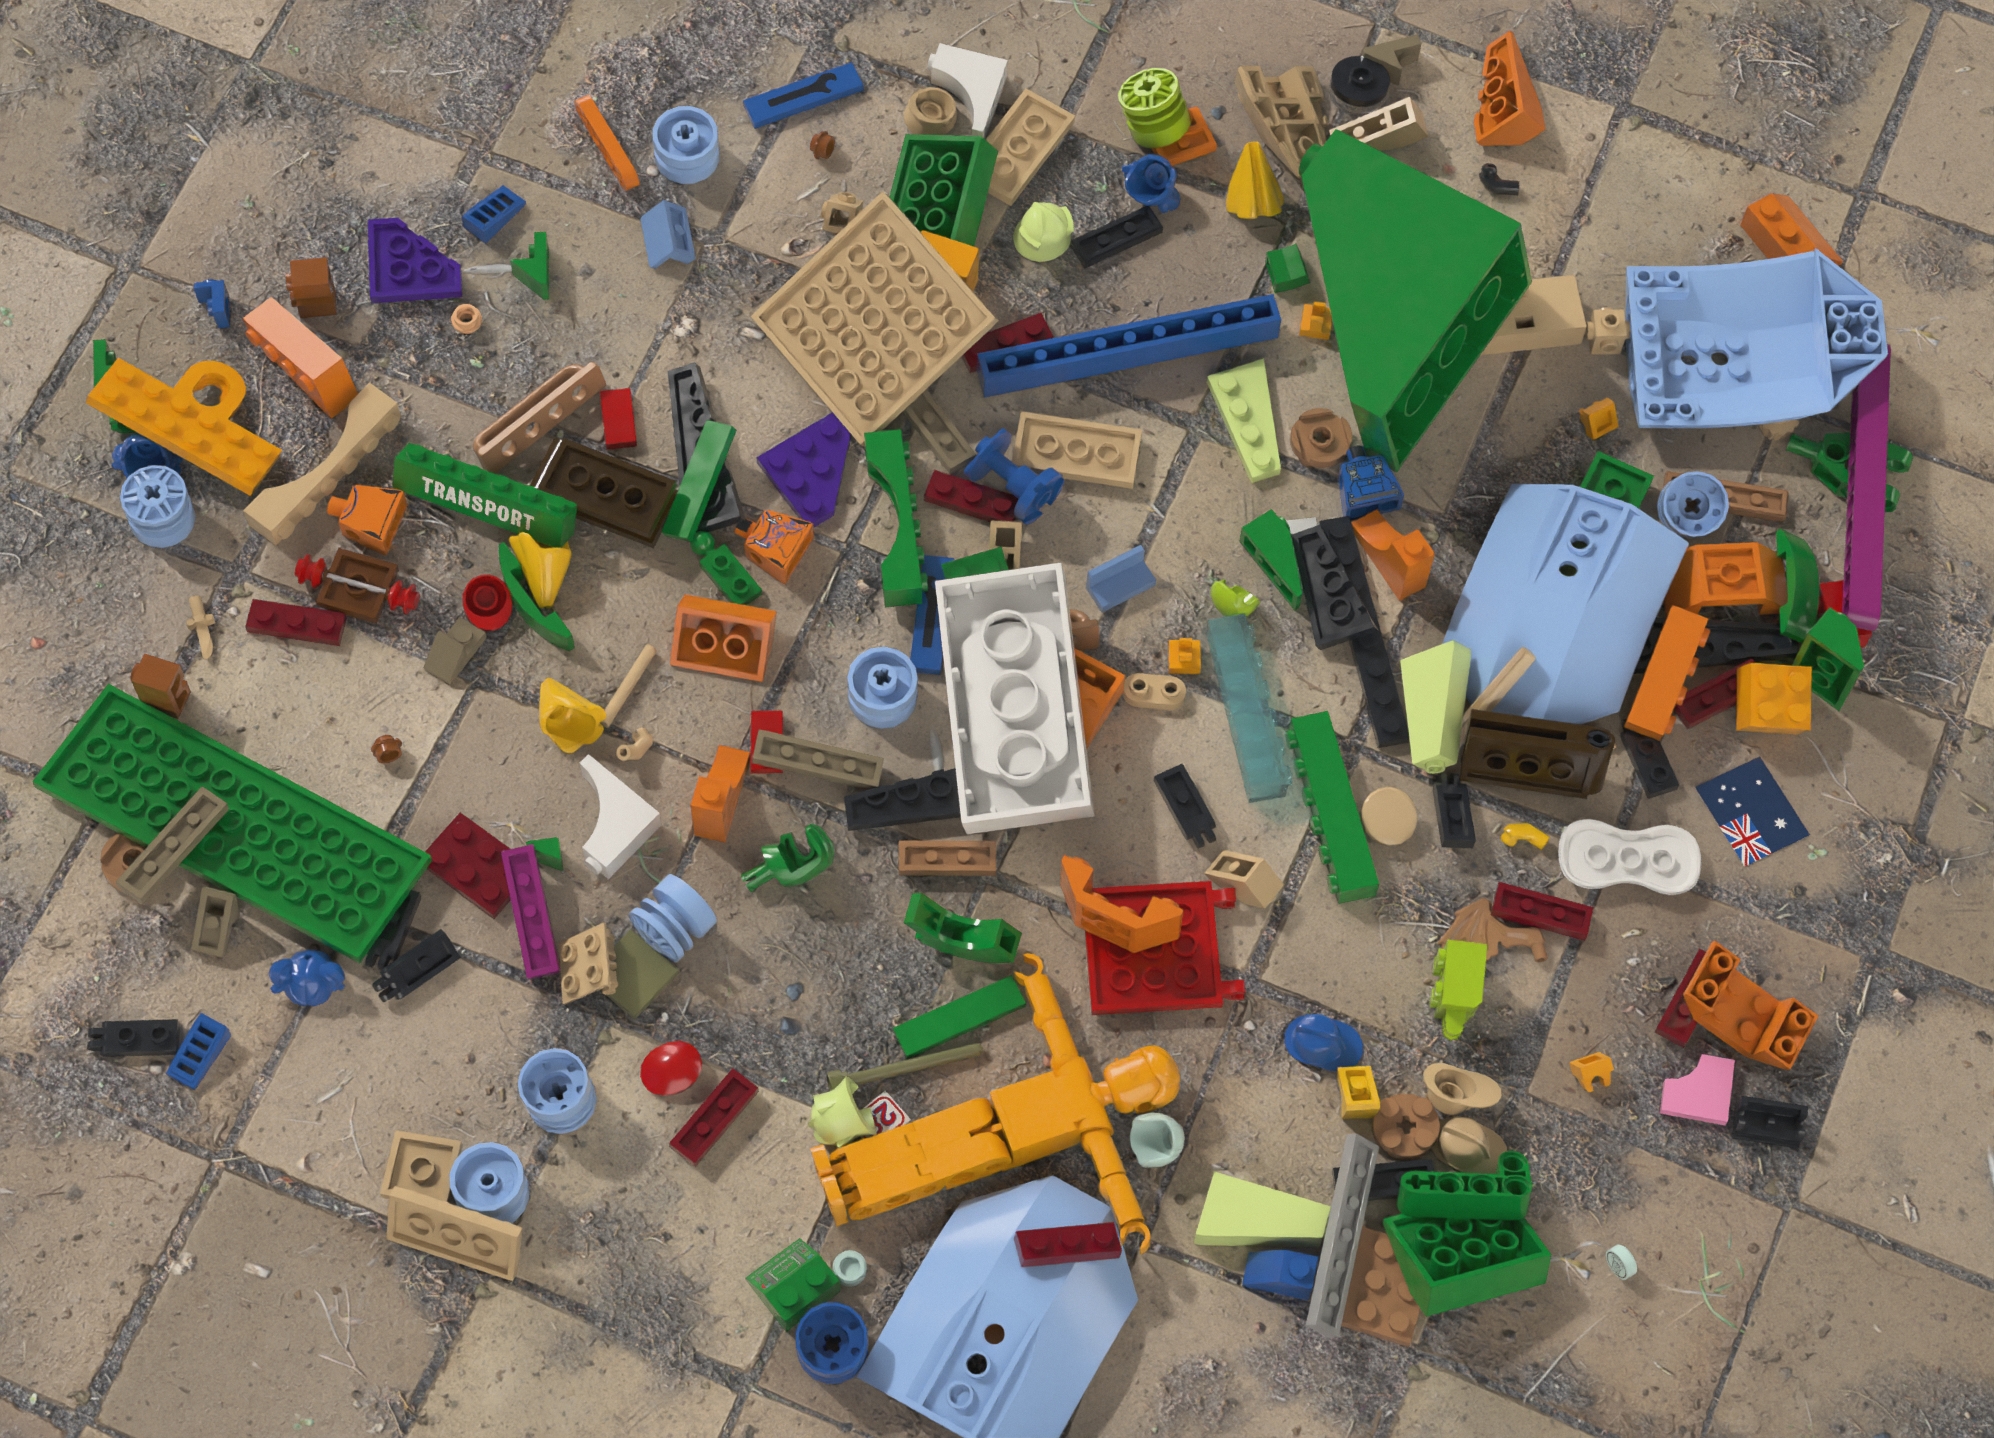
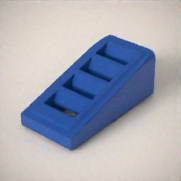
M502 185L462 216L463 227L486 244L526 205V201ZM504 196L513 202L510 206L501 200ZM496 204H498V205H499L500 207H502L504 210H503V211H500V210H498L497 208H495L494 206H495ZM490 211L496 216L492 218L487 213ZM482 218L487 221L485 224L480 221Z
M200 1013L169 1066L166 1075L196 1090L232 1036L229 1029L216 1020ZM205 1030L215 1034L214 1039L203 1034ZM199 1041L209 1046L207 1051L196 1046L197 1042ZM192 1053L201 1058L200 1064L188 1058L189 1054ZM184 1064L195 1070L194 1075L192 1076L181 1070V1066Z

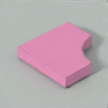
M1702 1054L1697 1067L1689 1075L1679 1079H1665L1663 1082L1660 1114L1726 1126L1729 1116L1735 1060Z

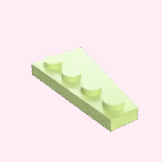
M1264 358L1207 376V385L1251 483L1279 475L1281 465Z

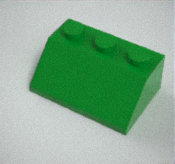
M1830 607L1808 632L1792 666L1812 667L1811 692L1838 711L1845 704L1864 668L1856 625L1845 614L1836 612Z

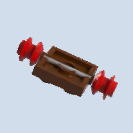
M338 548L329 570L324 558H320L315 563L312 562L310 554H307L304 559L300 558L295 567V576L298 577L299 584L302 585L306 580L311 581L312 588H317L323 583L316 600L319 608L343 612L347 616L377 624L387 600L391 611L400 606L403 607L405 615L409 614L411 610H415L419 603L420 592L416 591L415 584H412L408 589L403 588V581L401 580L394 584L399 572L398 564Z

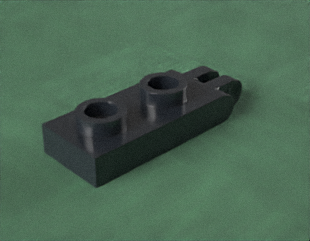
M1627 718L1622 719L1621 725L1624 732L1620 733V737L1647 798L1650 799L1677 790L1679 782L1660 741L1624 728Z
M1183 763L1155 775L1153 781L1186 840L1192 838L1198 849L1205 846L1201 836L1202 833L1209 843L1216 841V836L1212 830L1216 828L1215 821Z
M1440 772L1437 776V782L1433 784V796L1441 847L1473 848L1476 838L1467 784L1460 783L1458 773H1451L1450 783H1448L1447 774Z
M411 890L367 952L365 966L373 968L377 958L380 957L377 968L382 970L389 964L390 960L395 961L398 958L421 901L420 892Z
M440 929L380 971L382 977L376 980L372 987L376 992L382 991L378 995L382 1002H386L393 997L396 1000L402 999L461 957L447 934Z
M178 1019L102 1022V1028L88 1029L89 1038H101V1040L88 1041L87 1049L90 1051H100V1055L103 1057L176 1055L179 1050L180 1023Z

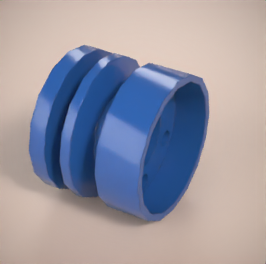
M838 1302L822 1303L811 1308L801 1318L796 1330L797 1357L803 1370L812 1379L825 1384H841L854 1378L861 1370L868 1355L867 1328L862 1317L851 1307ZM830 1340L833 1344L839 1341V1351L837 1353H834L832 1350L826 1352V1341Z

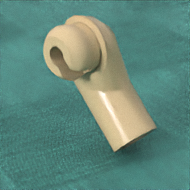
M641 727L637 729V733H632V739L635 741L633 745H621L618 747V758L622 761L640 760L653 745L652 734H649L646 728Z

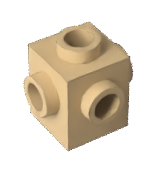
M849 192L834 194L823 204L821 219H824L822 230L829 231L832 235L836 236L862 211L864 201L856 199V195ZM842 211L849 212V216H845Z
M1605 307L1593 310L1590 322H1586L1585 339L1589 340L1590 355L1621 354L1625 339L1630 338V322L1625 321L1624 309Z

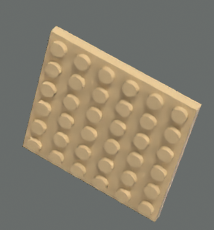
M884 191L751 316L863 447H865L864 433L882 431L999 321Z

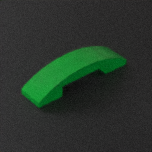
M1779 529L1776 531L1777 557L1786 560L1788 602L1779 608L1780 631L1782 635L1803 644L1808 632L1814 627L1819 603L1817 563L1810 546L1804 539Z
M505 542L499 544V561L503 580L519 615L537 634L548 642L567 651L573 650L575 646L572 633L555 611L544 618L519 584V581L524 579L521 564Z

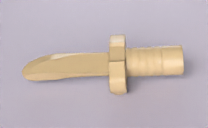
M195 595L189 598L193 618L188 619L186 624L189 630H197L203 659L207 660L213 652V643L208 626L214 624L215 620L213 614H205L201 596Z

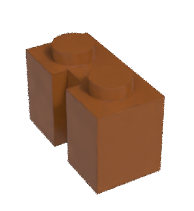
M327 257L290 261L291 273H285L287 291H290L291 305L298 308L300 318L337 315L335 286Z
M144 653L140 663L134 665L130 676L139 700L170 717L179 719L191 693L187 681L183 680L184 673L181 666Z

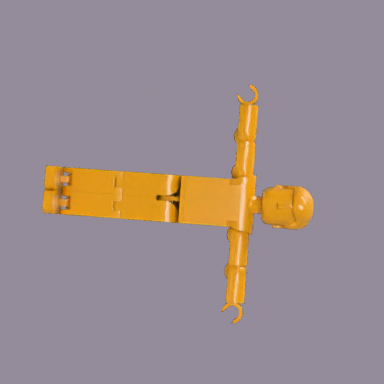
M1023 954L1024 962L1034 965L1037 971L1030 976L1014 972L1015 979L1019 984L1025 986L1026 995L1034 1012L1032 1018L1033 1025L1043 1035L1051 1055L1050 1066L1052 1071L991 1091V1103L986 1098L966 1101L912 1123L843 1146L833 1151L829 1158L823 1144L810 1148L815 1169L835 1225L838 1227L849 1223L846 1210H848L851 1220L869 1218L933 1195L944 1187L948 1190L1000 1171L1003 1172L1077 1145L1081 1141V1146L1090 1155L1100 1179L1099 1192L1109 1202L1119 1227L1121 1246L1124 1244L1128 1234L1140 1232L1145 1237L1140 1248V1254L1142 1255L1150 1247V1231L1143 1224L1145 1218L1111 1137L1114 1134V1129L1105 1106L1113 1104L1118 1112L1124 1114L1134 1111L1136 1114H1143L1166 1106L1175 1099L1180 1090L1181 1077L1179 1068L1174 1058L1165 1049L1155 1045H1148L1133 1051L1128 1057L1118 1060V1058H1115L1114 1062L1108 1064L1104 1069V1081L1095 1083L1085 1058L1079 1057L1049 978L1043 972L1041 959L1035 954Z

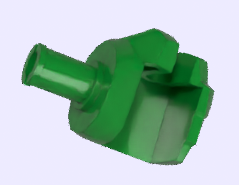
M814 824L807 825L805 827V834L811 852L808 856H804L797 846L793 832L782 834L779 844H769L761 847L765 861L747 872H743L741 878L745 882L756 877V879L745 884L750 892H753L756 888L773 878H776L784 887L803 884L812 880L833 864L835 844L822 827Z

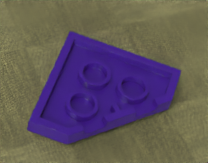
M399 218L368 220L371 304L463 297L460 264L440 253L435 245L423 236L415 234Z
M832 412L756 457L759 467L797 517L813 523V528L835 514L836 501L842 482L851 434Z

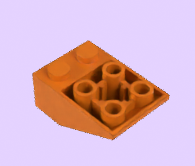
M1074 648L1087 749L1122 695L1126 675Z

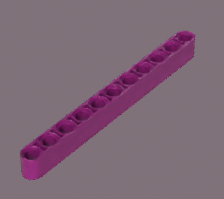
M1887 344V357L1852 390L1842 613L1857 628L1872 631L1877 629L1881 615L1891 361L1890 344Z

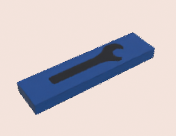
M851 62L743 100V106L754 129L861 92L863 91V83Z
M924 555L921 573L926 572L928 591L922 592V604H917L910 657L916 668V673L941 675L943 655L935 581L945 580L941 564L953 561L954 558Z

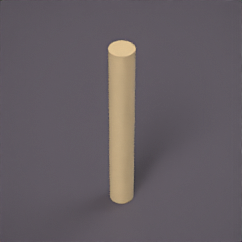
M645 645L605 709L606 719L600 722L603 727L609 728L657 652L653 646Z

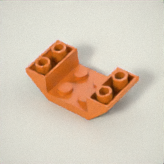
M1758 542L1691 546L1687 548L1663 601L1665 616H1667L1672 605L1699 614L1702 606L1757 604L1759 615L1780 614L1779 608L1788 602L1783 559L1777 557V552Z
M1063 856L1061 860L1060 886L1075 926L1133 953L1178 939L1181 933L1183 909L1176 902L1168 898L1159 899L1153 896L1141 918L1133 909L1126 906L1119 908L1109 903L1101 894L1092 892L1094 868L1090 867L1087 861L1079 857Z
M1712 941L1683 994L1693 1019L1743 1056L1784 1070H1790L1818 1015L1794 997L1783 1001L1777 1000L1736 970L1741 960L1739 957L1717 941Z

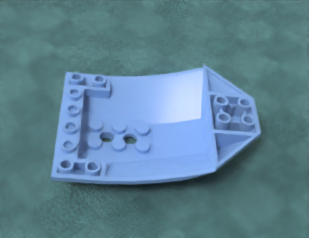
M1816 248L1811 252L1742 263L1705 266L1626 267L1625 321L1630 322V338L1625 339L1629 390L1639 428L1737 427L1797 420L1828 412L1844 399L1888 355L1882 300ZM1714 353H1723L1728 358V363L1717 365L1712 361L1711 356ZM1691 356L1697 363L1687 365L1681 360V357Z
M1511 484L1475 560L1443 641L1444 644L1454 640L1471 649V662L1466 692L1469 704L1472 705L1518 650L1524 647L1536 657L1535 661L1491 712L1580 725L1620 712L1622 702L1644 646L1689 542L1634 505L1575 485ZM1582 541L1588 546L1584 549H1577L1572 546V543ZM1564 565H1572L1577 569V573L1574 576L1568 577L1562 575L1559 569Z
M1053 1175L962 1201L942 1229L905 1290L858 1373L857 1378L962 1438H1060L1083 1394L1136 1305L1138 1297L1123 1245L1121 1246L1120 1258L1021 1268L1013 1238L1016 1231L1114 1222L1120 1241L1119 1231L1111 1207ZM992 1324L1000 1325L1005 1332L1004 1339L998 1344H990L985 1339V1330ZM974 1355H982L987 1360V1368L981 1374H972L968 1370V1361Z

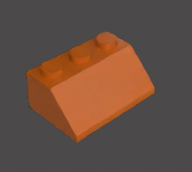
M1771 193L1747 206L1740 226L1767 259L1811 252L1816 248L1836 265L1842 264L1843 260L1789 196Z
M684 594L677 605L670 665L763 682L774 638L777 611Z

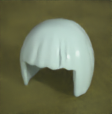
M1153 1112L1135 1117L1130 1132V1145L1140 1165L1148 1168L1162 1167L1171 1163L1181 1153L1185 1136L1183 1128L1176 1120L1162 1113Z

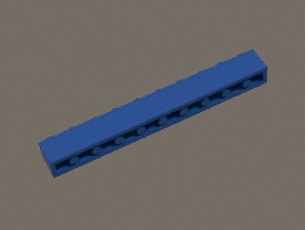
M1274 294L978 353L977 374L983 396L986 398L1277 339L1280 331L1281 317Z

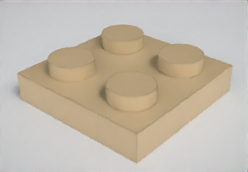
M395 1130L380 1192L381 1197L389 1199V1194L393 1187L398 1186L449 1203L452 1193L449 1173L454 1161L461 1154L462 1142Z

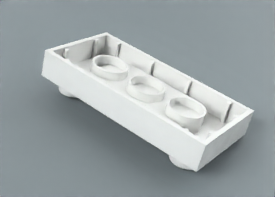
M1055 563L935 581L961 822L966 834L1094 817L1066 577L1062 564Z

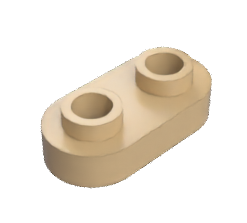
M1135 673L1126 678L1123 697L1128 704L1134 707L1175 710L1182 706L1185 701L1186 686L1182 680L1174 676ZM1140 684L1144 689L1136 690L1134 686ZM1171 687L1174 688L1176 692L1168 693L1165 691V689Z

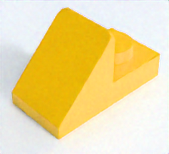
M1371 1066L1338 1067L1337 1080L1342 1096L1341 1118H1374L1380 1110V1101Z

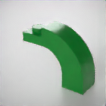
M912 893L904 919V924L916 931L915 939L925 945L949 955L984 963H1014L1022 935L1020 931L1003 919L978 920L963 917L944 909L923 893Z

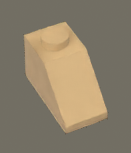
M1226 850L1220 853L1204 873L1207 878L1223 889L1235 888L1236 898L1242 903L1264 909L1275 899L1276 894L1284 886L1265 859Z

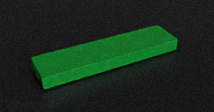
M706 420L661 533L666 537L692 543L737 430L733 426Z
M1011 975L893 1027V1033L906 1060L1018 1011L1026 1007V1002Z

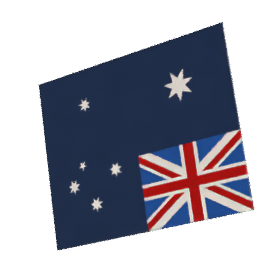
M1760 756L1695 787L1744 867L1810 835Z

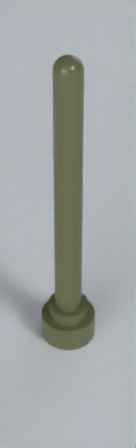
M975 1043L849 1074L847 1071L841 1072L840 1069L826 1072L829 1091L835 1089L845 1076L852 1079L857 1085L978 1057L983 1053V1046Z

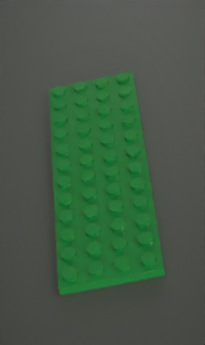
M110 684L104 688L32 781L36 789L145 848L197 791L204 787L226 802L229 810L179 866L229 893L236 894V897L359 964L432 862L430 854Z

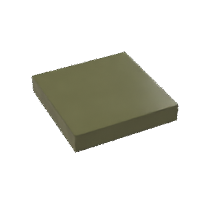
M630 929L614 946L616 959L613 961L617 963V968L613 971H616L618 987L615 988L616 992L614 994L606 996L636 1020L677 977L679 969Z

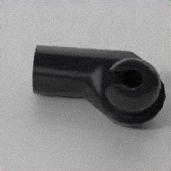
M1486 163L1482 166L1479 178L1491 193L1518 196L1519 181L1502 180L1496 174L1497 167L1494 164Z

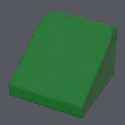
M553 837L526 842V845L533 844L535 846L539 863L564 871L559 838Z

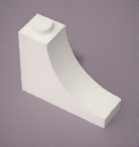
M939 43L936 54L931 53L927 66V71H931V84L950 91L963 102L973 122L972 136H982L986 140L1007 78V60Z
M588 754L580 762L581 773L598 796L600 812L593 834L582 847L585 858L584 864L594 874L598 875L601 873L609 879L661 826L660 813Z

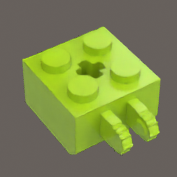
M1448 939L1444 948L1438 949L1437 956L1434 957L1432 974L1433 976H1438V981H1435L1434 988L1431 989L1429 1006L1430 1008H1435L1434 1018L1442 1019V1035L1447 1040H1450V1042L1451 1040H1458V1037L1463 1032V1025L1474 1017L1476 1010L1482 1003L1487 944Z

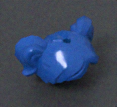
M1148 154L1138 161L1122 166V171L1126 178L1125 188L1128 194L1137 202L1146 206H1158L1161 213H1168V210L1173 211L1178 208L1181 198L1178 190L1174 187L1177 171L1167 159L1160 155Z
M139 433L130 435L124 443L117 445L112 453L114 463L111 466L115 470H123L126 478L138 469L151 465L166 466L178 474H181L182 471L181 467H179L183 460L182 457Z
M306 950L296 952L290 959H281L274 962L269 970L270 980L274 984L270 988L271 992L276 994L284 991L293 1003L301 1006L321 1005L329 999L333 991H341L345 987V984H343L345 973L342 967L334 963L327 954L321 951Z

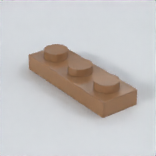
M899 841V875L996 876V841Z

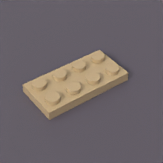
M1025 88L986 139L998 150L988 193L1012 206L1073 126L1075 115Z
M1021 411L1012 462L1019 468L1023 465L1028 466L1037 475L1053 467L1063 475L1062 478L1133 489L1142 429Z
M398 1186L393 1187L389 1194L387 1240L510 1281L514 1280L519 1266L522 1227L483 1215L477 1211H471L450 1204L444 1200H437L419 1194L414 1190H407Z

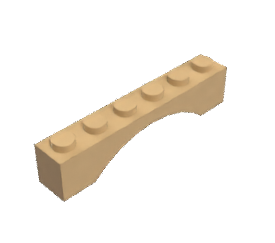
M369 382L349 403L348 418L344 432L337 446L326 460L313 471L295 481L264 489L243 510L248 525L275 546L282 539L288 538L293 533L295 526L304 517H308L313 513L316 504L324 496L330 495L335 490L337 483L346 474H350L355 470L358 461L366 453L372 452L377 447L379 440L387 432H391L396 428L401 418L398 403Z

